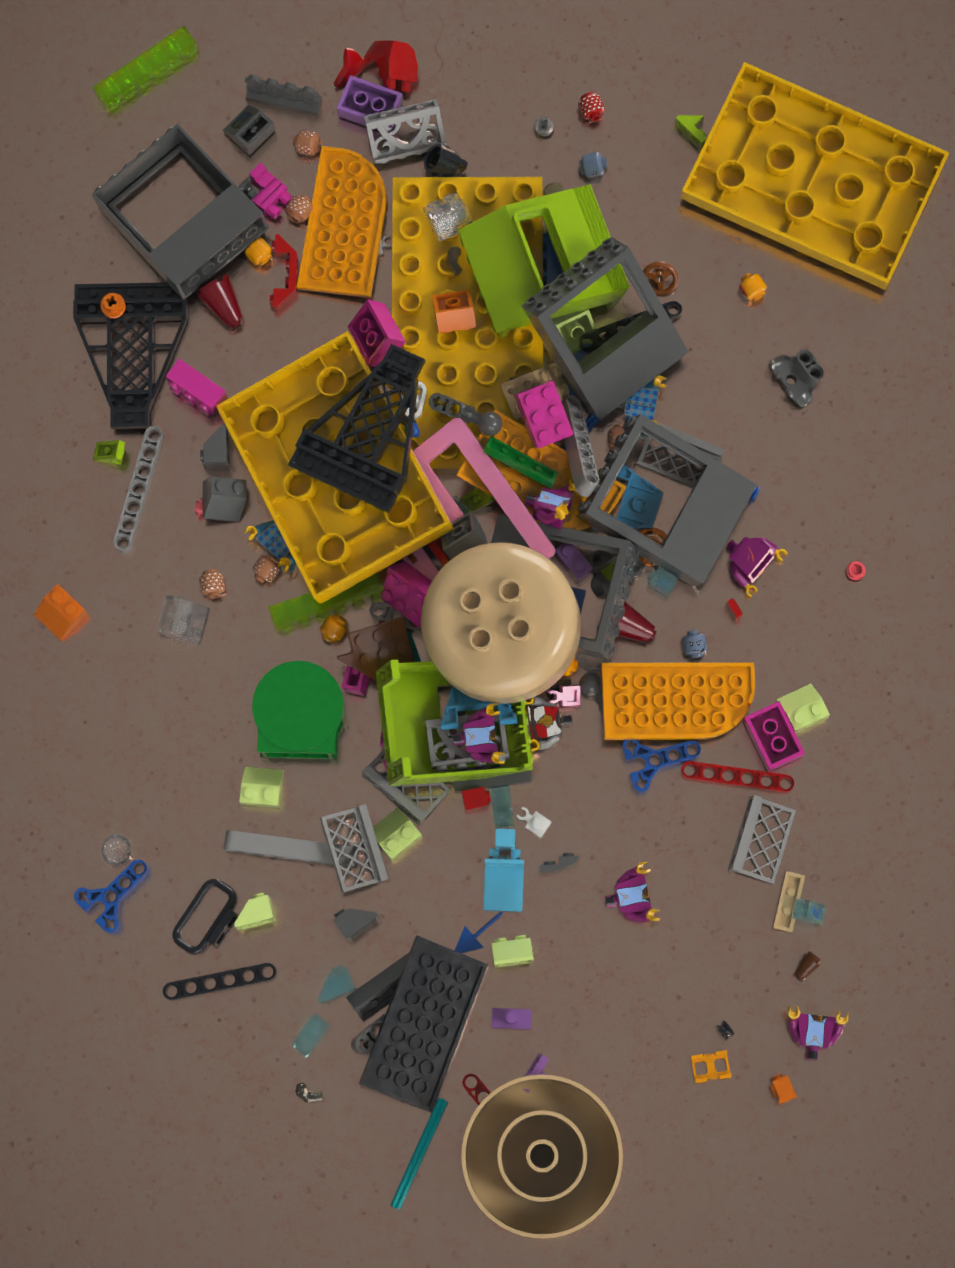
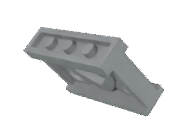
M437 99L364 116L375 164H384L393 159L401 160L410 155H422L436 144L447 145ZM435 114L437 125L429 124L430 115ZM419 118V120L417 121V123H421V124L413 123L412 120ZM406 121L409 126L418 129L409 142L399 140L393 136L399 130L401 122ZM395 124V127L392 130L391 127H388V125ZM377 128L381 135L374 140L372 129ZM426 130H436L438 132L437 137L427 140V136L432 135V133ZM386 139L382 144V148L389 146V149L379 151L377 149L378 143Z
M499 714L493 715L494 722H499ZM471 715L458 716L459 729H456L457 733H462L463 724ZM443 718L425 720L431 769H436V772L446 771L448 770L447 767L455 766V769L467 768L468 764H474L475 767L486 765V763L471 758L469 753L453 745V737L448 738V736L452 735L449 733L450 729L441 730ZM499 722L501 737L496 736V740L501 744L499 752L505 753V755L499 756V761H504L505 763V760L509 759L505 724L500 725ZM432 730H437L442 742L435 746L433 744ZM443 745H446L447 748L442 751V754H449V758L446 760H440L436 756V751ZM455 754L463 759L454 760Z

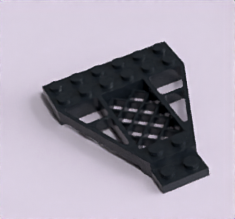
M167 282L75 284L73 319L110 406L111 429L148 428L149 412L188 321V297L183 300ZM109 293L121 295L126 305L123 315L115 319L105 316L100 306L103 297ZM115 300L108 302L110 307L112 304L116 305ZM181 320L172 344L154 343V323L156 321ZM139 321L146 326L140 333L133 328ZM82 322H107V344L88 345L80 324ZM119 322H123L127 326L121 334L114 329ZM131 330L137 336L129 343L124 336ZM147 331L148 342L142 337ZM113 332L118 335V337L114 341ZM122 339L127 346L119 352L114 345ZM139 339L146 344L140 351L133 347ZM131 348L137 354L129 361L124 354ZM147 349L148 360L142 355ZM157 349H170L158 380L154 384V351ZM113 350L118 354L114 359ZM91 351H107V385L103 382ZM122 357L127 364L119 370L114 364ZM139 357L146 362L140 370L133 365ZM131 366L137 373L128 379L123 373ZM147 367H148V378H147L144 374H142V372H143ZM113 368L118 372L114 377ZM139 375L146 380L140 388L133 383ZM120 376L127 381L121 388L114 384ZM131 384L136 390L125 389Z
M391 344L383 360L374 367L370 375L307 430H303L295 445L296 450L288 466L389 514L407 481L419 382L417 377L426 362L425 359ZM382 385L384 393L374 396L373 388ZM385 386L393 390L386 391ZM360 393L348 417L337 413ZM399 393L400 401L390 404L388 396ZM386 397L388 405L377 408L376 400ZM373 402L375 410L365 413L363 406ZM399 406L394 415L392 408ZM409 408L406 442L402 443L392 437ZM390 410L391 417L381 421L379 413ZM377 414L379 422L369 425L366 417ZM332 416L345 421L334 443L314 434ZM364 419L366 426L356 430L355 421ZM390 423L385 431L383 425ZM380 426L382 434L372 437L370 430ZM368 431L370 439L360 442L357 434ZM355 435L357 443L347 446L346 438ZM381 440L376 448L374 442ZM371 443L373 451L363 454L361 446ZM390 443L405 449L401 474L378 464ZM358 448L360 455L350 450Z

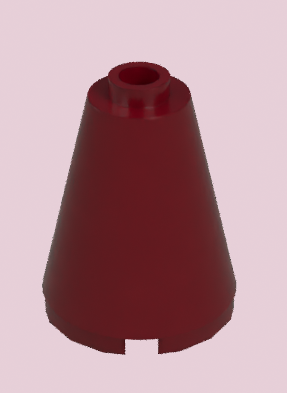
M228 274L222 276L223 279L220 281L218 279L213 280L199 289L200 291L196 292V294L226 327L231 326L233 329L242 323L240 320L243 319L231 279Z
M625 601L623 606L625 613L619 621L620 632L618 636L643 643L652 642L657 632L654 630L655 626Z

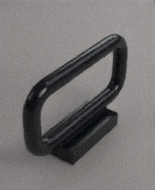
M218 879L206 881L174 927L172 932L174 943L191 954L203 952L209 943L218 948L239 916L231 910L236 902L234 889ZM213 886L218 887L228 894L229 899L200 944L192 946L181 939L180 933L208 890Z

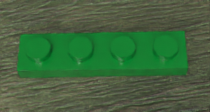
M492 436L483 450L490 457L501 461L550 489L558 475L557 471Z

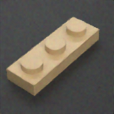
M789 871L785 872L773 929L789 933L793 932L805 875Z

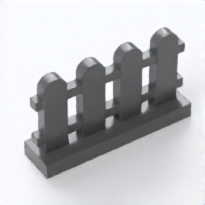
M256 75L245 77V83H247L245 98L247 101L318 115L322 96L318 95L319 93L314 88L309 86L298 88L290 82H286L285 85L279 84L277 80L268 78L267 81L260 80V77Z

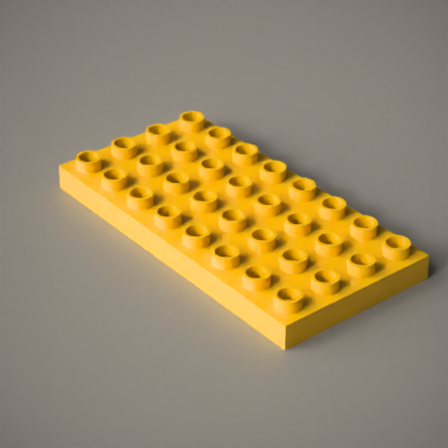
M393 177L392 318L406 341L402 349L424 358L426 361L417 377L426 386L427 394L422 415L415 419L420 435L417 438H412L411 447L413 451L454 419L430 407L429 398L434 393L444 394L474 407L476 412L481 414L489 411L493 412L495 409L525 427L522 417L518 419L513 417L503 392L502 384L543 367V341L533 324L512 329L506 337L498 338L497 333L492 328L491 317L486 312L484 298L480 296L478 282L474 280L472 266L467 261L466 250L460 243L458 230L505 205L543 196L542 177ZM457 199L465 218L457 221L452 217H445L439 221L437 230H435L427 212ZM537 217L521 221L520 225L543 283V218ZM443 221H454V223L440 229V225ZM469 289L476 327L469 330H455L451 333H438L432 295ZM399 393L391 395V404L400 401ZM438 400V403H439L440 405H442V406H446V405H447V403H444V402ZM459 405L454 407L455 414L460 410ZM399 406L392 408L394 415ZM472 422L466 423L477 439L481 433L478 425ZM399 424L406 436L407 432L404 425ZM454 443L430 462V467L435 474H457L466 457L456 443Z

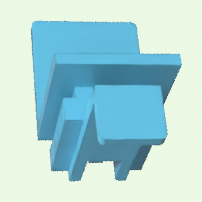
M496 829L495 849L489 848V859L485 858L483 905L485 911L522 912L524 860H520L521 850L515 849V829ZM499 851L511 852V859H507V856H502V859H499Z

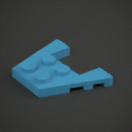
M623 465L617 479L626 481L628 484L617 517L615 518L635 530H652L664 492L634 473L632 469Z
M452 686L449 700L445 707L444 717L441 721V730L459 729L458 711L479 710L494 703L471 698ZM510 703L498 704L493 707L498 708V711H500V725L517 723V716L513 712Z

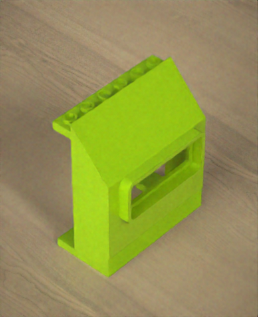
M591 184L505 205L458 230L460 243L466 250L467 261L472 266L474 280L478 282L480 296L484 298L486 312L491 317L492 328L497 333L498 338L506 337L512 329L532 324L521 305L544 287L520 225L521 221L537 217L543 218L563 273L569 270L574 263L586 257L590 251L602 245L604 240L611 238ZM621 264L616 265L550 317L553 319L605 304L607 309L614 308L630 288Z
M390 660L375 671L389 786L480 780L533 770V755L530 749L531 738L528 733V716L525 710L526 700L510 703L513 712L517 716V723L505 724L509 759H506L504 764H500V767L460 772H453V770H459L453 766L447 767L448 770L436 772V769H431L425 720L441 719L438 687L452 685L442 676L432 661L398 663V660ZM467 710L465 714L471 715L477 710ZM494 722L496 736L501 737L499 722ZM432 730L433 744L435 746L442 742L437 730ZM497 741V750L499 752L501 744ZM445 745L439 747L436 751V756L440 760H446V753L442 754ZM486 763V765H484V766L497 765V764H494V763ZM468 764V765H467V768H474V767H475L474 764Z

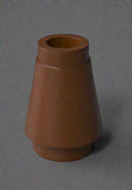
M809 951L807 954H804L794 974L804 981L805 978L820 966L819 963L822 960Z

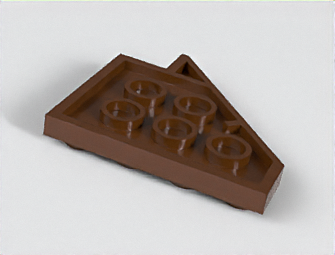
M403 617L347 633L352 652L337 656L339 661L375 681V671L390 660H398V663L415 662Z

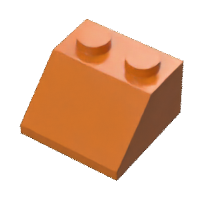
M469 289L432 295L438 333H451L455 330H469L476 327Z
M57 584L43 598L34 616L62 641L88 613Z

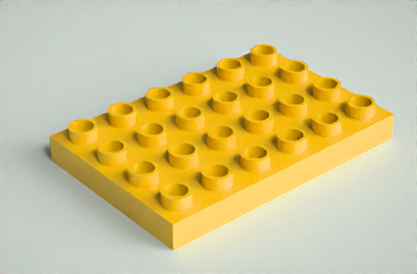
M744 62L682 189L681 199L886 290L944 167L949 152Z
M348 331L216 405L311 594L320 604L454 530L412 447L410 449L407 481L389 514L288 466L296 450L295 445L303 430H307L372 373L355 339ZM379 386L372 390L374 396L383 393ZM360 393L337 413L348 417ZM386 398L376 400L377 408L388 405ZM373 402L363 406L365 413L375 410ZM390 410L379 413L381 421L391 417ZM377 414L366 417L369 425L379 422ZM332 416L314 434L334 443L345 421ZM364 419L354 423L356 430L366 426ZM390 423L383 425L385 431ZM399 425L392 438L405 443L406 436ZM380 426L370 430L372 437L382 434ZM368 431L357 434L360 442L370 439ZM355 435L346 438L347 446L357 443ZM381 440L374 442L376 448ZM371 443L361 446L363 454L373 451ZM390 443L378 464L401 474L405 449ZM358 448L350 450L360 455Z

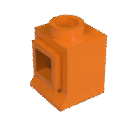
M781 1073L771 1077L772 1085H770V1089L774 1098H778L777 1105L797 1097L788 1075L783 1077Z

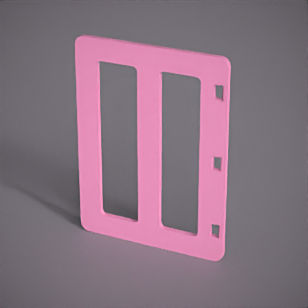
M452 419L414 450L451 523L464 516V514L431 469L430 462L452 444L456 443L529 547L548 559L554 556L555 548L489 455L483 452L484 448L462 419ZM423 547L413 552L418 560L414 565L408 555L403 558L404 561L431 581L439 572Z

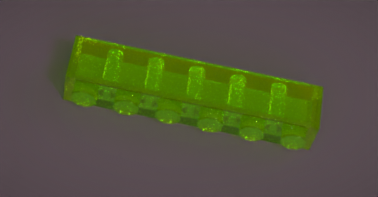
M182 26L93 86L95 95L107 111L118 107L121 101L134 96L137 90L146 88L152 80L162 77L168 69L177 67L183 59L193 56L198 50L197 42L186 27Z
M377 572L322 604L318 603L311 592L274 604L268 608L276 631L286 632L291 630V627L294 625L304 626L310 623L309 620L315 618L317 620L328 617L329 613L335 612V614L344 612L347 607L352 605L353 607H359L364 604V601L370 599L371 601L379 600L382 596L383 585Z

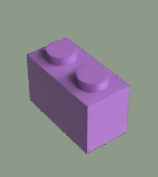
M563 543L555 550V557L577 584L593 573V567L575 545Z

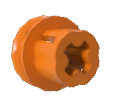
M109 293L101 300L100 306L105 316L115 319L123 315L126 305L121 295ZM114 301L116 305L112 304V306L110 307L109 303Z

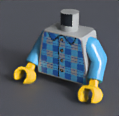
M661 375L655 377V379L620 404L617 408L625 409L623 418L627 420L642 414L657 423L654 420L659 389L656 388L665 389L666 385L661 384V381L666 380V378Z
M274 520L254 527L248 526L245 529L244 534H251L248 540H252L255 537L257 543L279 561L278 567L284 565L286 566L284 571L287 572L290 565L295 560Z

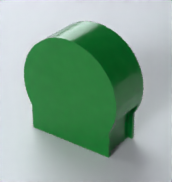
M290 661L272 668L258 683L252 701L253 717L258 728L257 752H260V757L337 759L338 735L342 730L345 720V702L341 689L334 677L321 666L307 661Z

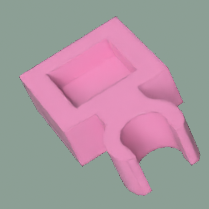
M579 685L560 686V692L555 690L547 691V693L554 694L552 700H547L550 703L560 701L561 706L580 705Z

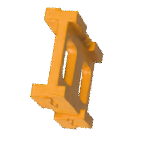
M727 1050L717 1051L715 1054L711 1053V1055L704 1054L703 1056V1054L690 1057L695 1083L707 1082V1079L731 1078ZM724 1058L727 1070L717 1072L714 1061ZM705 1062L707 1074L697 1075L695 1063Z

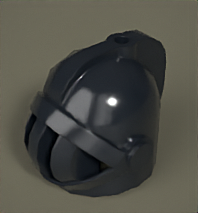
M442 144L432 146L424 159V167L433 177H455L460 171L467 170L468 162L462 159L457 152L450 149L449 146Z

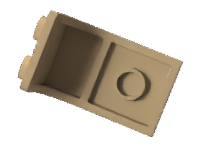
M556 363L549 364L502 384L503 392L515 419L522 417L513 395L548 380H553L561 401L569 395V388L564 383L562 372Z

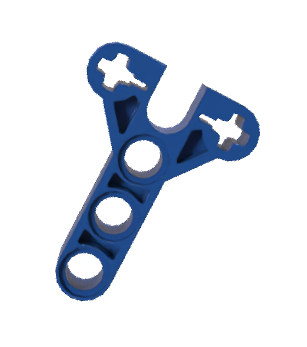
M624 740L622 745L625 763L641 760L645 764L644 769L629 774L632 788L638 794H644L649 790L651 780L660 769L693 761L699 757L701 752V746L696 741H688L658 750L639 744L638 740ZM628 743H631L632 746H636L634 747L633 754L630 751V749H626L628 747ZM689 746H693L697 749V753L695 755H689L687 753V748ZM675 751L679 758L671 760L668 757V753ZM650 757H658L660 763L652 765L649 761ZM639 777L642 783L646 782L643 789H641L640 786H637L639 782Z
M134 860L106 888L92 890L83 887L79 888L74 893V900L87 913L98 903H104L105 910L95 922L107 933L115 934L121 928V922L119 921L121 901L149 874V867L142 860ZM139 864L143 865L144 871L141 874H136L135 867ZM124 878L130 879V885L127 888L121 887V881ZM110 892L116 893V899L113 902L107 901V895ZM82 893L86 895L90 904L87 901L81 900L82 897L80 895ZM105 918L112 922L115 920L113 923L115 927L113 929L111 927L107 929L109 925Z

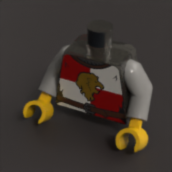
M535 696L526 700V705L529 704L527 711L531 735V753L536 750L549 749L562 736L561 727L572 726L571 714L560 716L559 707H556L554 703H550L544 698Z

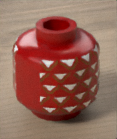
M589 92L580 97L578 107L582 117L592 122L599 120L605 111L600 96Z

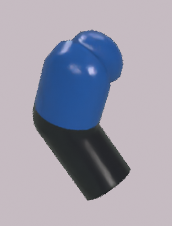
M404 415L400 424L404 425L407 432L408 417ZM414 420L412 438H417L420 435V430L418 429L417 422Z

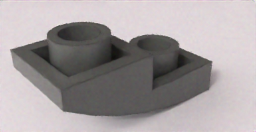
M563 853V856H559V864H555V861H546L544 865H540V875L565 870L579 861V856H575L574 853Z

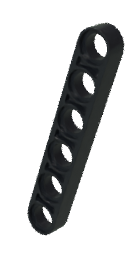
M670 301L662 304L671 321L677 320L681 316L682 305L679 302ZM670 307H676L679 312L677 314H671L668 311V309ZM645 311L584 333L580 337V349L584 352L596 350L607 341L601 339V333L606 332L611 338L618 333L617 328L619 326L626 327ZM584 339H590L592 340L593 344L591 346H585L582 341Z
M263 963L169 982L163 987V995L168 1000H178L268 982L276 977L277 970L273 964ZM265 967L273 969V975L269 978L264 977L262 974ZM250 970L254 973L252 981L244 980L243 974L245 971ZM228 974H232L235 977V982L232 985L224 983V978ZM208 978H213L216 982L213 989L205 987V981ZM189 982L196 984V991L193 993L186 991V984ZM169 986L177 988V994L174 997H169L166 993Z

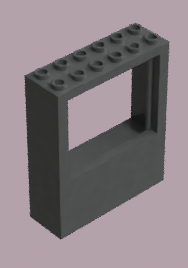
M178 123L174 127H170L162 137L154 140L151 146L141 151L133 161L126 163L121 171L112 175L104 185L97 187L92 194L99 210L183 300L269 229L262 211ZM181 152L214 186L220 195L158 247L154 248L117 209L116 205Z
M613 237L604 240L602 245L590 251L581 261L574 263L569 270L558 275L552 283L545 285L540 292L529 297L521 305L575 396L581 401L582 407L598 420L604 418L689 352L630 248ZM620 263L647 311L578 363L550 316Z
M644 415L633 416L625 421L622 427L624 429L622 435L617 436L613 443L615 446L613 451L609 452L604 459L606 464L603 469L600 468L598 470L599 483L591 495L586 498L585 502L582 501L577 508L579 513L576 517L609 537L629 540L638 549L637 552H639L640 556L690 586L704 584L757 484ZM641 433L703 470L662 546L600 509Z
M498 514L491 543H513L530 548L509 517ZM537 522L549 540L617 554L596 638L591 639L580 636L576 654L610 660V657L615 652V637H618L620 632L619 621L625 613L624 602L629 597V582H632L634 578L633 567L639 558L638 549L629 540L565 527L558 529Z

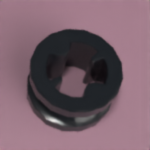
M724 1020L722 1025H717L716 1027L722 1036L728 1040L730 1035L733 1036L735 1034Z

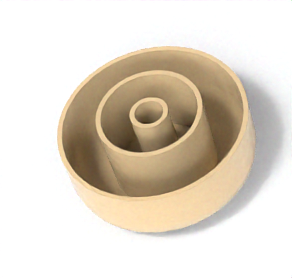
M501 542L488 543L470 548L458 554L437 573L424 598L421 612V632L431 661L454 688L471 698L483 702L508 704L531 699L543 693L564 675L578 649L581 634V616L576 597L568 580L550 559L522 545Z
M540 1074L509 1081L491 1092L481 1102L467 1125L462 1143L461 1159L464 1179L472 1198L493 1222L521 1236L555 1238L585 1227L609 1204L621 1177L623 1149L620 1133L613 1116L594 1093L570 1079Z

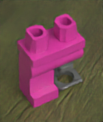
M261 162L249 173V177L238 186L262 211L264 217L269 215L276 219L281 213V209L277 205L281 202L284 206H287L292 198L287 190V186L267 171ZM251 183L261 191L257 192L254 188H252Z

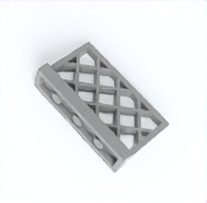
M658 423L663 428L720 462L725 449ZM648 437L637 464L694 487L697 482L695 477L700 475L701 472L693 474L690 467L692 463L686 459V464L676 468L672 457L678 454L671 455L668 448L666 450L669 456L658 460L654 450L664 446L660 445L653 448L651 438ZM653 451L656 462L652 464L642 462L645 454ZM670 459L674 469L669 471L662 470L660 462ZM688 466L692 476L685 479L681 478L677 470Z
M383 749L363 769L361 776L420 826L451 789L443 782L389 786L387 772H379L374 768L377 762H383V759H386L382 758L385 755ZM428 786L429 796L418 797V787ZM431 786H439L444 792L440 796H432ZM404 787H415L416 797H407L404 794ZM418 800H429L430 807L423 811L419 807Z
M756 795L750 796L728 870L774 884L796 810L762 799V797ZM762 804L768 805L772 814L763 817L760 811ZM781 811L790 813L788 821L781 823L777 815ZM774 815L779 826L770 830L765 820ZM762 822L767 832L758 836L755 826ZM780 828L783 838L776 842L771 832ZM768 834L773 844L764 848L759 838ZM757 840L761 851L752 854L749 848L750 843ZM775 846L778 852L777 858L770 860L766 850ZM763 852L767 863L759 867L754 856ZM749 859L752 860L756 868L750 872L743 870L745 861ZM769 865L772 870L771 878L764 877L760 869Z
M366 804L320 818L342 893L388 879ZM353 813L355 819L352 826L343 821L346 815ZM333 819L338 822L335 831L328 828L326 820ZM341 824L350 829L346 838L337 833ZM353 831L360 836L358 845L349 840ZM335 836L344 841L340 850L333 845ZM347 843L356 848L352 857L343 852ZM359 850L365 853L366 859L364 863L355 859ZM341 855L350 860L346 869L339 865L338 860ZM352 862L361 866L358 875L349 871ZM364 869L371 872L373 880L366 881L360 877ZM346 874L355 878L352 886L346 887L344 881Z

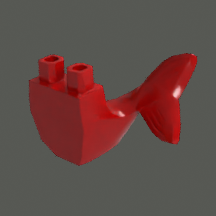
M390 40L374 41L363 58L354 49L345 48L343 68L336 77L334 86H346L350 75L357 77L366 67L377 63L379 77L383 79V87L395 90L396 81H399L398 91L410 92L411 83L416 82L418 73L415 51L409 43Z

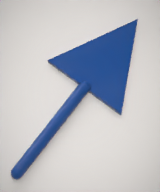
M499 912L474 935L464 926L454 951L465 953L484 948L476 937L501 917L503 912Z

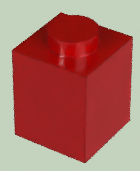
M484 786L461 791L466 812L489 808L488 802H491L489 790L485 791Z

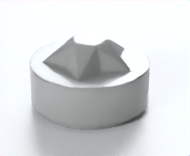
M547 117L538 118L534 124L535 132L543 137L551 134L554 128L553 122Z

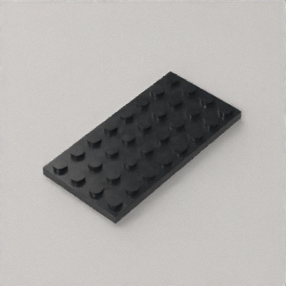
M416 936L359 1084L432 1112L488 964Z

